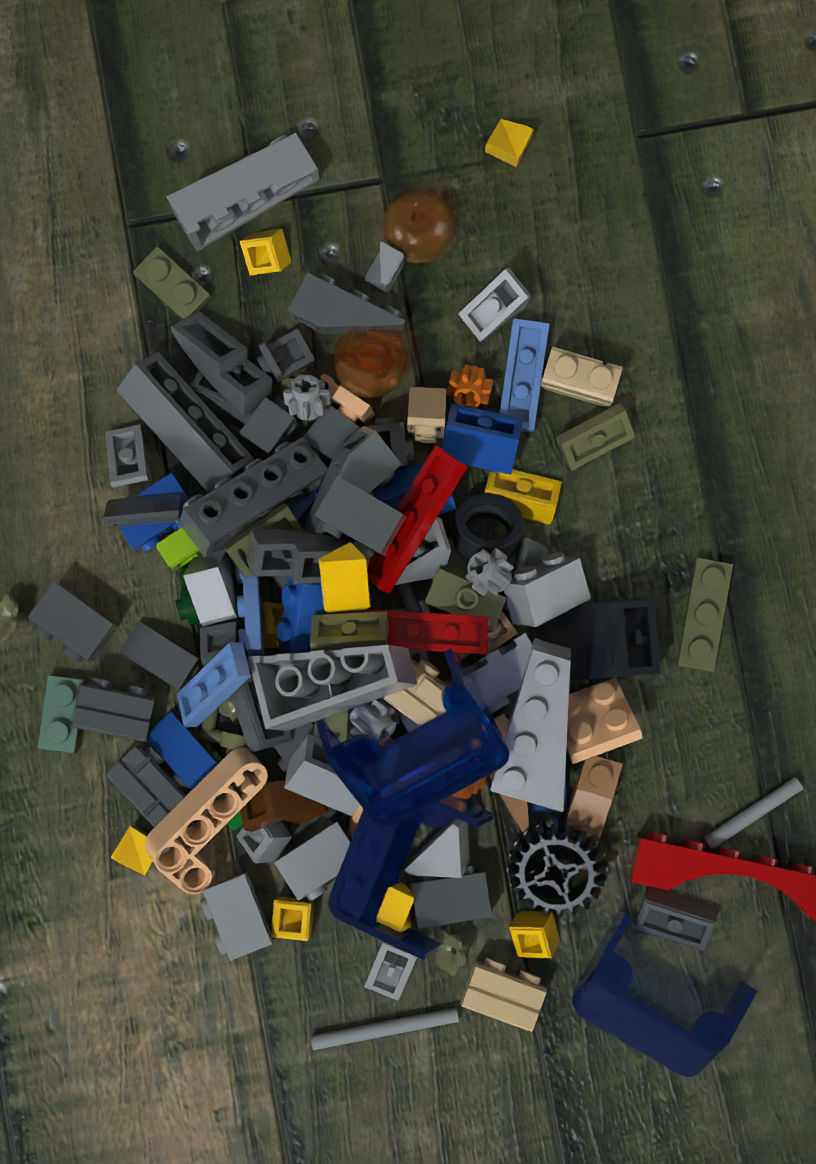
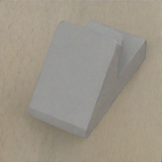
M506 268L458 314L481 342L490 337L510 317L521 313L527 306L531 295L510 268Z
M141 424L105 432L111 487L119 488L152 481L153 477L146 457L144 433Z

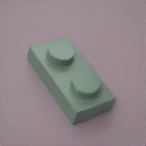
M48 675L38 749L70 753L77 752L80 729L70 727L79 683L86 684V680Z

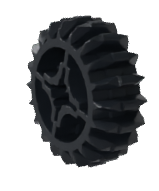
M557 817L552 819L551 827H547L543 820L538 821L537 831L531 827L525 829V838L518 836L515 839L514 846L516 849L510 850L508 856L512 863L508 864L507 873L514 876L511 878V888H520L518 891L519 901L530 898V910L535 909L538 905L542 906L544 917L549 914L550 909L556 910L559 918L563 917L564 909H569L570 913L574 916L578 914L579 905L588 910L591 907V898H600L602 892L600 887L606 886L607 876L604 873L608 871L609 863L602 860L606 855L605 848L596 847L598 844L597 835L586 838L587 827L585 825L581 826L577 831L574 830L572 819L566 822L565 827L559 826ZM559 845H563V846L569 847V848H571V849H573V850H572V851L564 850V849H562ZM543 847L544 860L537 862L536 867L529 869L528 859L535 851ZM587 867L588 874L579 885L572 888V876L578 874L581 868ZM543 885H550V886L554 887L556 890L550 889V888L545 887V886H543Z

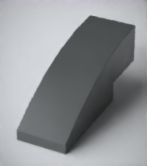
M198 311L171 326L173 335L197 369L241 414L245 416L258 408L265 397L271 400L272 378L247 359V347L203 313Z
M251 528L246 561L253 576H290L293 584L321 583L319 558L351 542L354 544V542L302 531ZM361 552L366 558L368 571L370 556Z

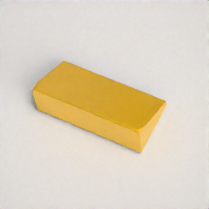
M512 469L511 475L489 472L484 493L501 495L512 501L525 519L551 524L556 511L562 481Z
M350 542L320 557L319 568L324 610L327 613L369 609L367 561L364 555Z

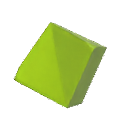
M183 528L175 531L156 545L169 568L175 571L191 562L193 557L201 555V552Z

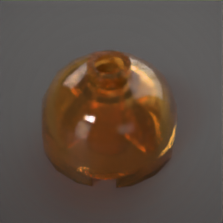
M421 189L406 191L396 197L387 208L382 223L384 242L404 254V262L410 264L411 262L427 264L443 256L451 245L454 232L453 216L445 201L433 192Z
M366 329V335L355 336V331L349 332L339 338L334 347L336 377L346 390L357 396L377 398L387 395L398 387L404 377L407 367V350L403 349V342L400 338L389 332Z

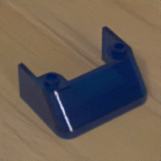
M451 648L444 653L455 681L449 683L442 691L441 701L447 712L383 747L373 736L368 734H358L340 742L324 719L316 722L326 762L372 821L379 826H394L499 770L509 760V749L477 685Z
M386 779L376 783L369 793L331 890L328 905L332 915L336 919L422 960L440 951L443 943L411 928L400 933L377 922V914L388 887L396 884L420 822L427 826L438 828L447 825L455 817L478 827L492 821L494 813L463 799L453 797L442 790L397 779ZM414 903L410 909L411 923L415 915Z
M619 910L572 993V1006L575 1012L583 1019L674 1072L685 1077L696 1076L729 1044L758 991L741 980L723 1014L715 1011L703 1013L697 1018L690 1031L626 995L625 992L633 978V970L630 963L624 957L614 952V949L632 918Z

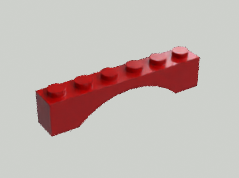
M648 831L646 838L636 837L628 880L632 883L670 890L686 881L703 876L722 874L748 876L780 890L797 904L808 919L816 922L815 867L792 863V868L786 869L777 867L778 859L756 855L755 862L741 859V851L720 847L719 854L704 851L706 845L704 843L685 839L682 846L668 843L669 836Z

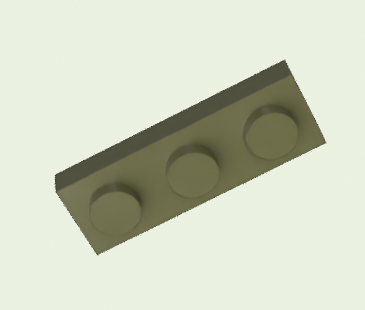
M702 558L695 559L676 666L714 672L733 564Z

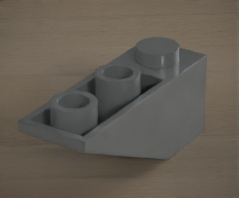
M307 272L288 309L290 319L320 334L402 333L405 330V320L401 318V312L385 304L379 308L369 303L370 298L358 290L351 288L347 292L336 287L337 282L323 273H318L317 276H314Z
M362 426L336 449L304 525L308 532L321 535L329 534L320 528L323 520L314 515L337 476L369 494L377 486H383L394 477V471L402 465L375 430Z

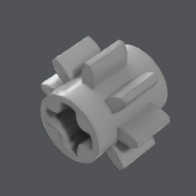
M301 375L294 380H290L291 390L283 391L284 403L289 406V414L291 416L296 415L302 420H313L324 415L323 406L330 405L329 390L325 389L324 380H318L312 375Z
M497 548L491 554L482 549L481 552L476 553L470 559L466 579L473 583L472 588L484 596L488 590L494 595H498V592L505 590L509 586L512 579L511 570L514 566L507 561V556Z
M378 699L356 706L350 714L351 723L355 725L350 733L362 744L365 742L369 745L372 742L377 745L382 744L393 734L396 728V723L390 718L396 711L385 700L379 701Z

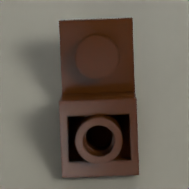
M285 780L265 783L263 788L240 810L244 830L254 832L281 820L300 824L330 812L329 807L285 789Z

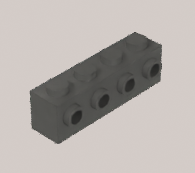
M159 352L137 362L116 389L208 493L213 491L214 486L227 476L235 478L242 474L244 468L255 460Z
M304 437L293 443L286 441L279 445L273 451L272 456L262 461L261 458H258L249 463L244 468L243 473L237 477L227 476L220 480L214 486L213 491L205 496L197 494L190 498L183 505L179 524L204 558L221 549L224 544L282 503L289 507L319 489L328 468Z

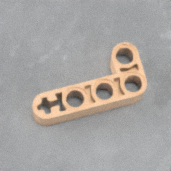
M240 747L231 751L146 837L145 849L157 869L188 894L203 892L210 885L212 879L211 871L198 852L263 788L267 781V770L248 748ZM224 793L220 799L214 801L219 794ZM198 820L193 826L187 827L192 821ZM171 847L167 852L161 853L165 848ZM192 868H195L192 872L186 874L187 871H189Z

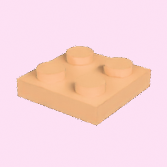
M616 677L569 694L566 750L572 764L643 738L638 722Z

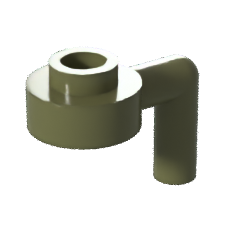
M219 708L202 722L200 738L205 742L226 747L227 755L234 749L240 747L248 748L243 733L216 729Z

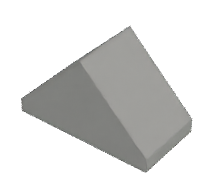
M437 517L395 585L434 578L438 568L446 571L451 549L441 518Z
M226 550L216 551L206 558L203 555L193 557L183 577L202 626L238 617L231 558Z
M461 810L413 856L405 871L409 875L462 878L466 867L470 864L467 814Z
M385 933L364 987L399 1001L418 958L420 947Z

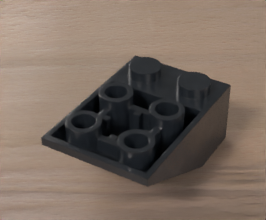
M654 599L578 605L541 624L543 641L571 649L570 681L655 675L660 673Z

